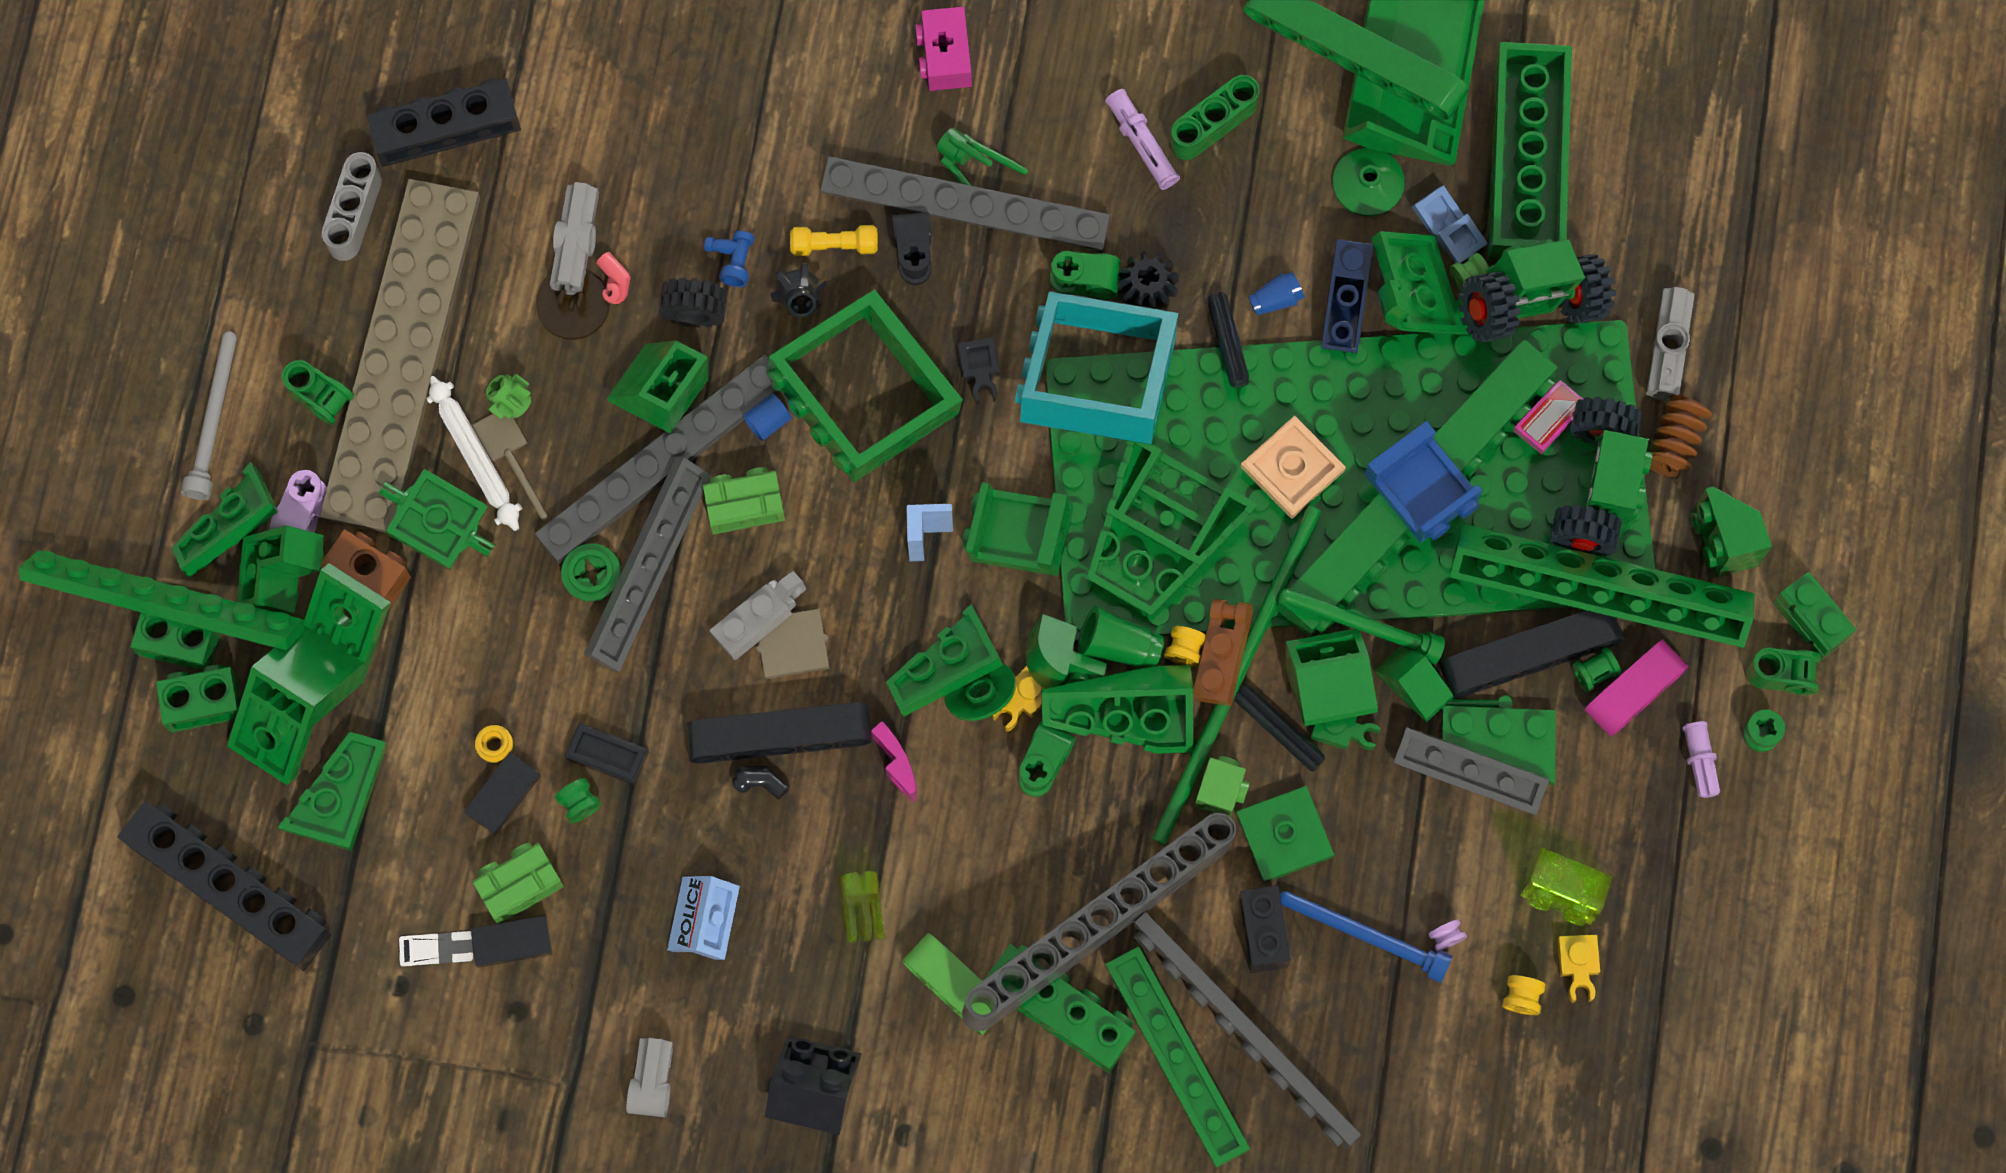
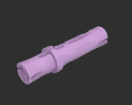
M1125 89L1117 90L1109 95L1105 102L1121 124L1119 128L1123 136L1129 137L1158 183L1159 188L1165 190L1173 186L1180 180V176L1177 175L1146 126L1147 119L1144 114L1138 113L1127 96Z

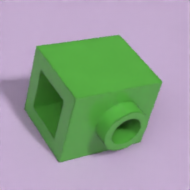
M1219 756L1218 760L1210 758L1196 799L1195 808L1210 813H1224L1231 817L1236 802L1244 803L1250 782L1243 780L1246 769L1239 767L1240 763L1232 758Z

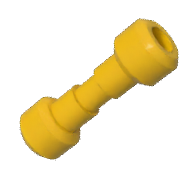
M860 225L856 231H841V233L827 234V232H811L808 227H794L790 231V250L794 256H809L812 250H827V248L857 249L860 254H875L878 251L877 228L874 225Z

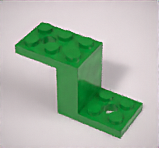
M330 563L322 568L304 620V633L287 651L274 648L251 667L227 747L287 786L297 778L313 726L364 683L391 602ZM344 608L349 611L352 619L345 616ZM268 732L273 736L275 742L268 738Z

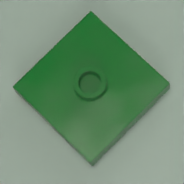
M1307 786L1236 811L1237 819L1263 883L1334 857L1333 850Z

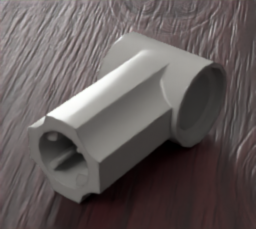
M640 1038L634 1079H631L628 1089L627 1113L664 1118L667 1116L670 1099V1083H668L673 1052L672 1042L662 1039Z

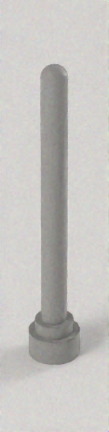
M230 331L225 332L222 336L193 471H189L188 476L184 477L181 494L191 499L209 500L213 483L210 481L211 476L208 474L237 341L236 335Z

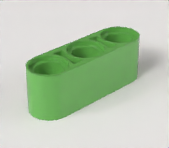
M929 933L902 960V963L924 985L962 1019V1010L967 994L982 982L979 977ZM977 1002L971 1005L978 1014L985 1015L991 1012L990 1008L984 1003ZM988 1029L976 1032L982 1036Z

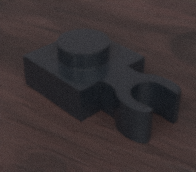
M994 337L958 343L964 382L975 380L973 387L975 403L977 405L980 404L978 394L984 389L992 393L993 402H996L997 388L990 380L992 377L1000 376Z

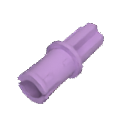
M1700 721L1683 726V731L1685 732L1690 758L1687 759V764L1692 765L1697 793L1699 797L1709 798L1720 793L1714 764L1717 754L1712 753L1707 722Z

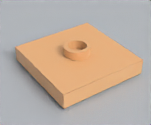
M1295 415L1241 463V468L1291 519L1346 469Z

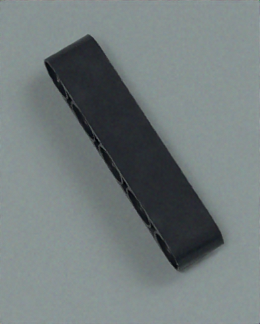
M1586 610L1452 655L1444 659L1441 665L1454 698H1462L1599 652L1604 647L1611 648L1623 642L1625 637L1617 617Z
M860 702L699 719L686 723L689 762L697 764L858 747L872 742L869 705Z

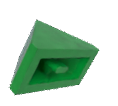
M1402 646L1374 670V673L1426 722L1453 699V694L1427 657Z

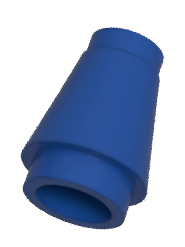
M1292 271L1286 275L1282 272L1254 292V294L1248 296L1256 315L1259 316L1263 313L1266 314L1298 305L1297 301L1305 298Z

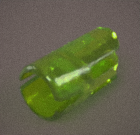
M865 871V875L860 876L858 872L842 875L840 881L848 943H854L857 939L854 907L860 940L862 942L871 940L872 922L875 939L885 940L877 873ZM870 905H871V913H872V922H871V914H870Z

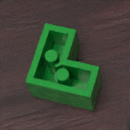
M286 525L243 537L237 602L249 603L257 608L273 612H283L288 615L295 613V606L298 602V577L320 572L324 557L322 549L324 535Z

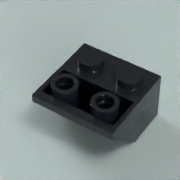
M787 1036L770 1082L765 1117L840 1135L848 1112L862 1053L850 1051L843 1047H833L812 1042L805 1038Z

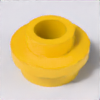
M490 725L478 733L475 740V748L483 760L497 763L503 761L509 752H512L513 739L504 727ZM499 739L501 746L498 750L492 751L488 749V744L491 740Z

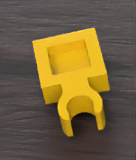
M1027 666L1016 677V690L1010 702L993 715L994 721L1002 713L1011 715L1012 720L1005 726L1007 732L1015 728L1018 717L1022 712L1032 718L1042 707V689L1044 688L1034 680Z
M1597 935L1559 936L1557 938L1560 977L1572 976V984L1568 990L1569 1000L1572 1003L1575 1002L1576 988L1583 987L1588 992V1002H1591L1595 997V987L1589 980V975H1598L1600 973Z

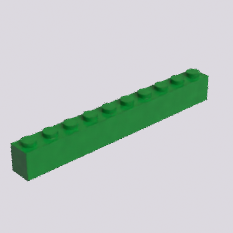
M1524 339L1436 432L1434 440L1463 475L1466 473L1470 477L1483 463L1484 459L1481 458V455L1489 447L1494 451L1508 436L1505 430L1513 421L1518 424L1532 409L1529 404L1537 395L1542 399L1555 386L1556 381L1553 378L1558 367ZM1379 493L1296 581L1290 590L1337 607L1343 604L1348 608L1362 592L1358 587L1367 578L1372 582L1386 567L1383 560L1391 552L1395 555L1399 554L1411 539L1408 536L1410 530ZM1281 600L1278 602L1277 611L1307 637H1312L1317 631L1324 634L1335 622L1281 602Z

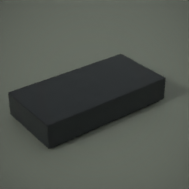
M579 722L564 757L569 761L635 786L649 750Z
M509 752L464 813L496 836L541 777L540 773Z
M546 915L470 929L477 968L553 955Z

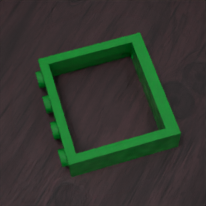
M875 289L776 351L768 358L766 374L772 380V387L776 391H782L788 399V405L792 413L798 419H804L810 427V434L814 441L820 447H826L832 455V462L836 469L841 468L853 483L957 416L963 401ZM864 318L934 406L859 454L789 365Z

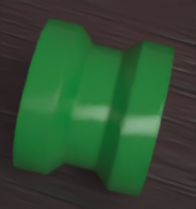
M1772 710L1755 712L1743 728L1745 744L1756 752L1772 750L1785 734V723L1782 717Z
M586 778L571 782L554 797L558 805L565 807L567 811L566 818L570 824L586 819L602 805L599 798L592 796L590 793V784Z

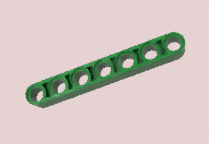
M1247 0L1243 6V11L1257 23L1443 120L1451 118L1469 91L1468 85L1456 75L1311 0Z

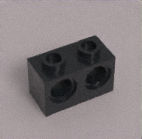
M1279 886L1240 891L1238 902L1250 974L1288 968L1291 958Z

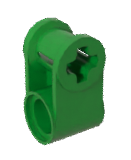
M1063 251L1053 258L1050 284L1056 292L1061 294L1089 296L1102 300L1113 299L1118 295L1121 261L1118 257L1110 254ZM1063 270H1070V276L1063 275Z
M303 360L290 362L282 372V380L289 395L308 408L316 417L331 426L336 422L334 417L343 405L354 398V394L340 382L326 376ZM300 375L310 377L305 386H292L296 377Z
M1764 648L1748 662L1745 675L1748 682L1759 689L1786 691L1797 695H1814L1819 693V685L1816 684L1817 663L1821 661V655L1817 652L1806 650L1792 651ZM1759 661L1769 663L1773 668V675L1769 676L1762 673L1759 669Z
M1040 722L1019 770V787L1023 793L1034 798L1047 794L1060 768L1066 762L1076 736L1063 730L1043 726V722ZM1036 771L1042 772V778L1038 777L1035 782L1029 780L1030 775H1034Z

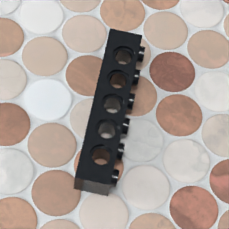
M144 801L117 838L304 972L331 937V934L324 928L327 921L310 908L304 914L293 905L297 899L282 888L278 887L273 892L263 885L267 878L251 866H248L244 871L235 865L234 861L237 857L220 844L214 850L204 843L208 836L189 823L186 828L180 826L174 821L178 815L164 804L159 802L154 807L147 801ZM166 833H175L174 843L168 848L161 849L159 847L161 837ZM196 854H204V864L199 869L190 870V859ZM226 875H234L235 883L233 887L227 891H219L220 880ZM264 896V907L256 913L249 912L248 906L250 901L254 897ZM288 917L295 918L294 929L290 933L279 934L278 927L280 922Z

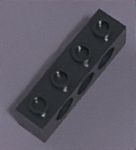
M496 78L487 79L481 82L479 86L467 89L453 88L448 90L445 95L433 98L419 97L412 100L410 104L396 108L385 106L377 109L375 113L367 115L375 150L382 167L521 131L507 78L501 80ZM477 106L486 107L482 114L473 115L470 113ZM443 115L451 116V119L445 124L435 123ZM413 124L417 126L411 133H401L402 128L406 125Z

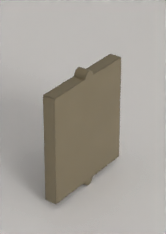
M820 609L792 613L791 616L759 641L760 645L756 649L762 657L765 679L830 669L825 644L829 639L823 631Z

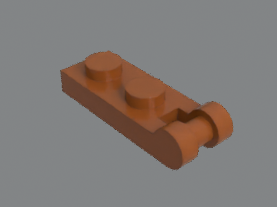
M1213 600L1210 609V623L1193 690V698L1196 701L1232 706L1252 620V604L1239 602L1238 605L1228 604L1227 600ZM1226 619L1235 620L1234 629L1224 628Z

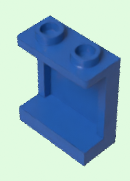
M1427 421L1367 465L1365 472L1367 479L1420 543L1429 537L1432 540H1436L1451 527L1448 523L1455 517L1460 515L1464 519L1480 506L1477 501L1483 491L1479 485L1473 487L1436 443L1434 440L1436 432Z

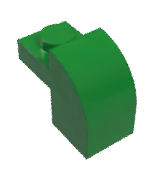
M1043 614L1030 632L1025 654L1027 668L1034 680L1046 689L1060 686L1061 683L1070 684L1103 677L1107 663L1072 651L1077 626Z

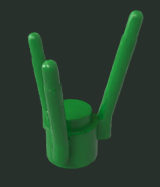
M956 128L948 130L937 145V151L944 155L941 163L952 172L960 184L971 186L956 164L964 165L971 157L991 167L993 162L986 157L988 156L1023 175L1028 173L1027 168L975 141L968 134H962Z

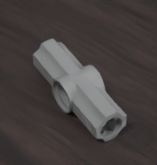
M575 182L572 185H567L561 221H557L554 229L553 248L555 257L550 286L551 289L559 292L561 289H565L568 295L582 292L588 256L591 257L595 248L596 228L594 221L599 191L598 188L592 187L587 183Z
M1664 288L1662 291L1656 334L1651 346L1652 360L1646 395L1657 400L1668 401L1670 400L1669 396L1679 395L1685 354L1690 342L1689 328L1695 295L1684 288ZM1672 339L1678 344L1679 348L1671 350L1664 346L1662 340Z

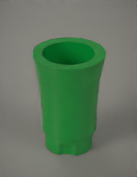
M1095 605L1089 611L1083 623L1078 641V653L1089 657L1123 663L1135 668H1147L1157 666L1161 658L1164 638L1159 634L1151 633V630L1119 618Z

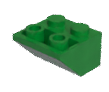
M678 341L646 343L607 397L608 402L671 434L708 381V357Z
M1709 487L1704 490L1693 509L1694 512L1691 513V521L1696 534L1701 533L1705 544L1702 552L1706 566L1713 568L1716 578L1758 567L1772 547L1761 512L1715 487Z
M1350 629L1286 641V674L1304 726L1378 713L1369 655L1360 630Z

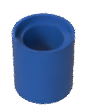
M773 393L743 415L749 428L761 441L767 439L792 420L786 407Z

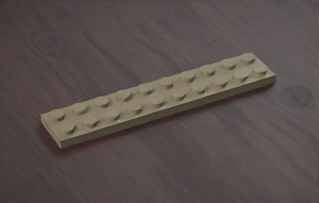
M408 179L352 391L354 398L350 400L319 516L323 522L386 534V529L396 514L397 504L378 495L386 481L405 492L428 403L426 398L429 396V389L431 387L430 379L432 376H435L481 198L479 192Z

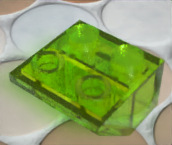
M1541 847L1535 857L1520 896L1527 898V903L1536 909L1548 911L1551 908L1563 913L1562 918L1572 924L1584 926L1587 923L1591 925L1603 910L1613 876Z

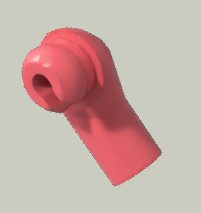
M606 252L596 262L599 268L608 276L606 289L602 290V296L609 303L620 304L628 295L631 277L610 252Z

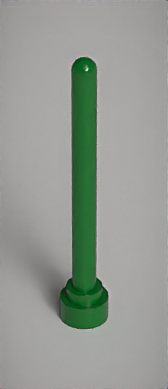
M1283 589L1279 594L1281 602L1410 648L1412 651L1426 656L1432 665L1439 661L1444 651L1445 640L1440 635L1431 632L1415 635L1290 589Z

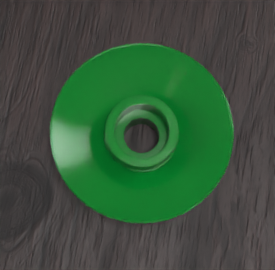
M1361 148L1348 153L1338 162L1334 170L1332 185L1337 200L1344 208L1360 216L1372 217L1382 215L1396 206L1403 194L1405 179L1401 166L1390 154L1379 150ZM1372 173L1376 176V180L1368 182L1364 179L1363 175Z
M1002 663L1003 666L945 695L947 709L954 717L965 721L982 720L996 714L1010 702L1015 693L1017 683L1013 671L1006 664Z

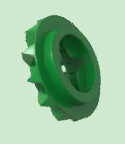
M585 544L572 550L565 558L561 570L562 581L572 597H576L585 603L596 600L602 601L604 597L613 592L621 575L617 557L611 550L598 544ZM589 560L590 565H593L595 570H602L601 573L597 574L596 586L588 578L582 579L581 577L586 574L587 565L585 561Z

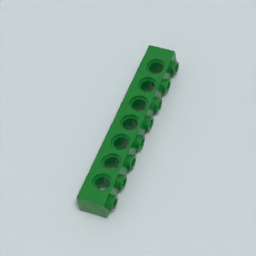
M1462 523L1453 555L1450 578L1742 648L1745 646L1754 619L1755 593L1468 524Z

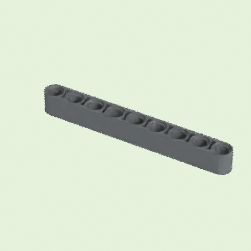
M1213 813L1207 816L975 986L967 994L962 1010L964 1023L970 1029L976 1031L989 1029L1129 926L1145 912H1148L1225 855L1236 834V824L1233 819L1224 813ZM1217 830L1224 835L1225 839L1215 840L1209 835L1208 831ZM1182 851L1191 852L1195 856L1196 861H1186L1179 853ZM1153 872L1162 873L1168 881L1158 883L1152 879L1150 874ZM1132 894L1139 903L1134 905L1127 904L1123 901L1121 895ZM1095 915L1104 916L1108 920L1109 925H1096L1091 917ZM1073 937L1079 942L1080 946L1077 948L1067 947L1063 943L1062 938ZM1044 959L1049 963L1050 968L1047 970L1037 969L1033 965L1032 960ZM1006 980L1014 981L1020 986L1021 990L1009 992L1004 989L1002 982ZM977 1002L984 1003L990 1008L991 1012L985 1015L978 1014L971 1005Z

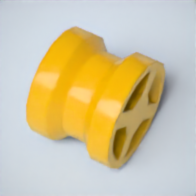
M1174 626L1171 631L1173 641L1171 646L1166 647L1164 657L1179 665L1199 667L1201 661L1199 653L1201 648L1204 647L1206 635L1189 627Z
M1508 976L1507 986L1509 987V994L1503 999L1502 1007L1520 1014L1539 1015L1541 1011V1005L1538 1002L1539 996L1544 993L1546 984L1529 977Z

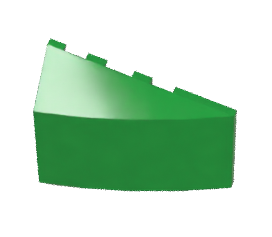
M1127 440V446L1120 463L1117 480L1107 507V514L1102 531H1100L1087 579L1152 616L1259 505L1227 486L1223 488L1165 455L1162 449L1153 444Z

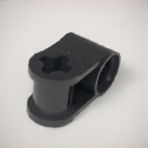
M929 212L893 215L895 248H897L900 276L910 285L923 284L929 279L932 270ZM917 260L919 265L912 266L911 261Z

